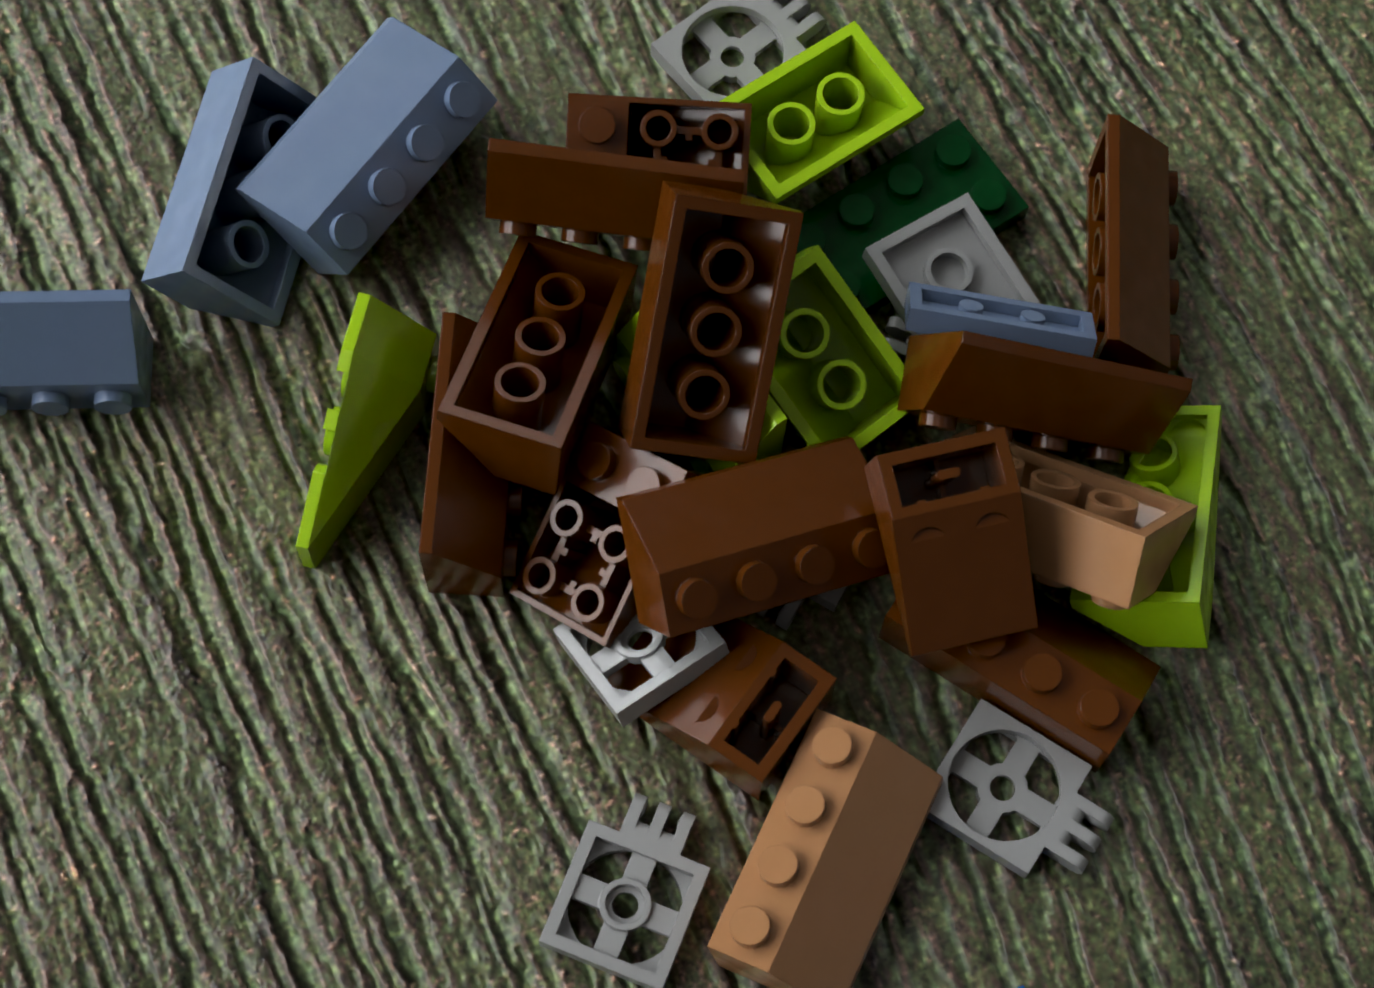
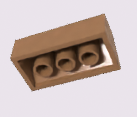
M973 426L944 440L974 434L976 427ZM1015 440L1009 443L1022 494L1031 573H1034V579L1047 586L1058 588L1071 587L1091 595V600L1095 604L1113 610H1129L1155 593L1195 519L1198 506L1060 456L1033 449L1031 446Z
M816 709L707 945L717 964L722 968L769 988H852L938 794L943 777L878 732Z

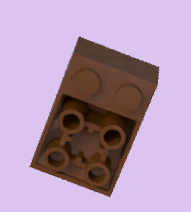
M568 93L566 147L746 170L743 195L747 196L752 103Z
M589 421L509 593L604 647L610 648L613 641L624 631L632 618L637 615L616 498L703 474L660 452L630 449L622 433Z
M1005 427L876 455L864 466L910 657L1038 628L1022 494Z
M736 618L712 625L726 642L730 653L690 684L641 715L640 718L749 795L759 800L803 739L816 709L823 711L831 700L837 678L784 641ZM696 630L666 639L664 649L674 662H677L694 650ZM643 632L632 646V649L642 650L648 647L652 641V635ZM629 663L613 673L608 678V681L614 688L633 691L652 677L642 664Z

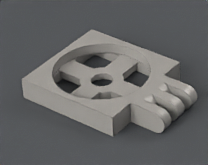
M710 0L652 42L651 56L692 100L719 102L727 96L711 92L713 88L721 82L738 83L741 87H744L764 75L755 65L756 57L773 44L783 53V63L806 50L802 44L820 32L826 24V20L818 12H813L801 22H797L811 8V4L807 0H793L785 7L783 5L789 0ZM728 12L746 14L756 27L741 38L728 37L715 22ZM695 37L710 53L709 61L689 74L684 65L682 49L685 43ZM727 50H737L743 55L744 60L737 67H729L722 62L721 56Z
M637 615L632 618L624 631L613 641L610 648L604 647L592 656H590L592 639L563 623L553 629L560 645L622 727H625L690 684L730 653L723 638L713 626L696 630L694 650L677 662H674L664 649L668 637L639 623ZM647 632L652 635V641L648 647L642 650H634L629 647V640L634 634ZM629 663L642 664L652 677L633 691L614 688L606 679Z
M982 698L936 771L943 777V782L927 816V819L1024 879L1041 853L1077 874H1082L1089 861L1083 855L1068 847L1070 841L1092 853L1096 851L1102 841L1098 835L1082 826V821L1085 820L1103 831H1108L1114 821V817L1109 812L1077 793L1092 765ZM1002 733L1015 741L1004 762L991 766L965 750L972 740L987 734ZM1037 756L1051 763L1055 769L1059 783V796L1054 805L1028 789V782L1025 776ZM950 774L975 788L979 803L966 824L955 811L948 790V777ZM997 777L1008 778L1015 788L1013 797L1005 801L996 799L990 791V784L993 779ZM1013 813L1039 828L1037 833L1020 840L1000 841L988 838L1000 817Z
M636 792L620 831L589 819L540 936L539 945L641 987L665 988L709 877L711 867L682 856L697 816L684 811L678 820L675 835L664 831L673 806L660 802L651 824L648 825L640 820L647 809L649 797ZM621 852L632 853L622 878L616 879L609 884L583 874V870L601 857ZM657 863L661 864L671 874L679 888L682 899V906L679 912L651 901L647 886ZM620 894H631L638 902V910L630 918H620L612 909L614 899ZM571 899L600 911L604 923L593 948L581 944L571 928L568 917V906ZM640 927L668 938L665 948L648 960L631 964L618 959L628 933L636 931Z

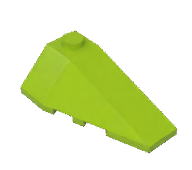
M358 292L336 371L343 372L341 381L342 404L341 406H334L333 409L327 408L323 429H326L323 452L325 455H329L328 464L318 463L312 472L295 546L303 566L316 569L424 416L430 395L435 393L439 353L437 334L374 296Z
M1221 405L1181 406L1149 454H1131L1129 458L1131 467L1124 480L1198 506L1195 519L1156 592L1129 610H1113L1095 604L1091 600V595L1071 588V608L1143 647L1208 648L1214 587L1222 429Z

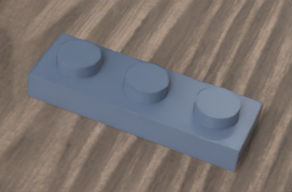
M909 281L904 303L905 330L923 335L964 330L1093 358L1097 335L1091 312Z

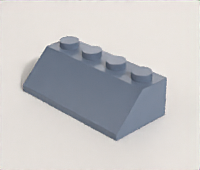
M388 17L235 190L318 274L348 275L498 99L459 56L398 19Z
M254 56L211 72L141 282L190 309L270 327L280 325L301 256L235 189L317 98L316 96Z
M131 289L0 291V416L6 414L7 410L32 409L34 412L42 415L59 416L67 414L70 409L94 408L101 413L120 415L130 412L135 407H150L153 337Z

